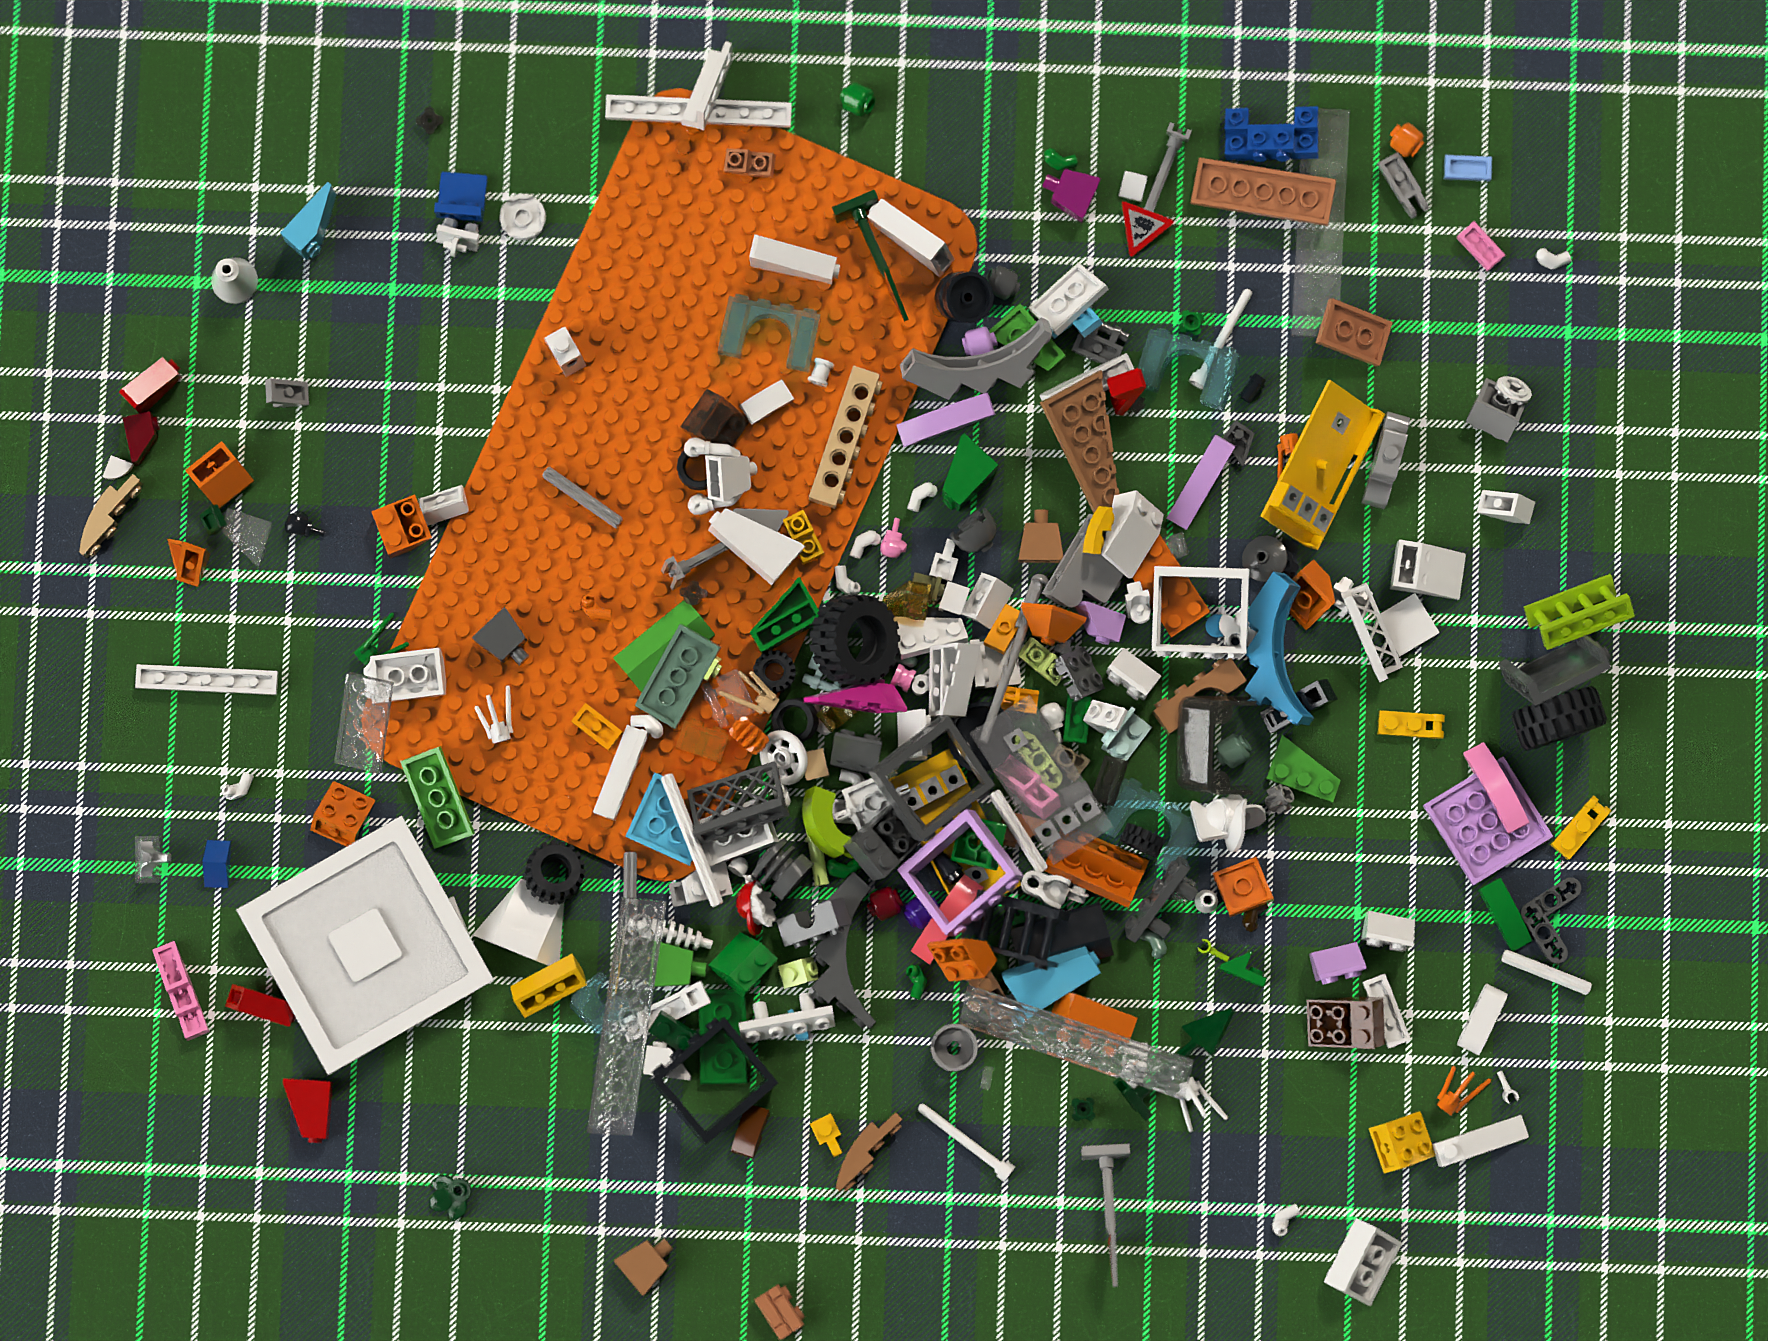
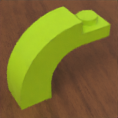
M818 786L806 790L802 805V817L805 829L812 842L818 849L832 858L842 854L853 858L843 846L851 837L843 834L836 827L833 820L832 809L836 793Z

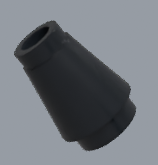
M944 851L933 859L943 881L948 882L949 885L958 882L965 874L962 871L963 867L957 862L952 861L951 857Z

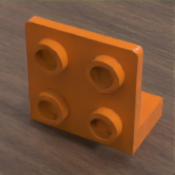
M333 781L313 815L310 831L347 847L357 841L359 830L374 806L375 799Z

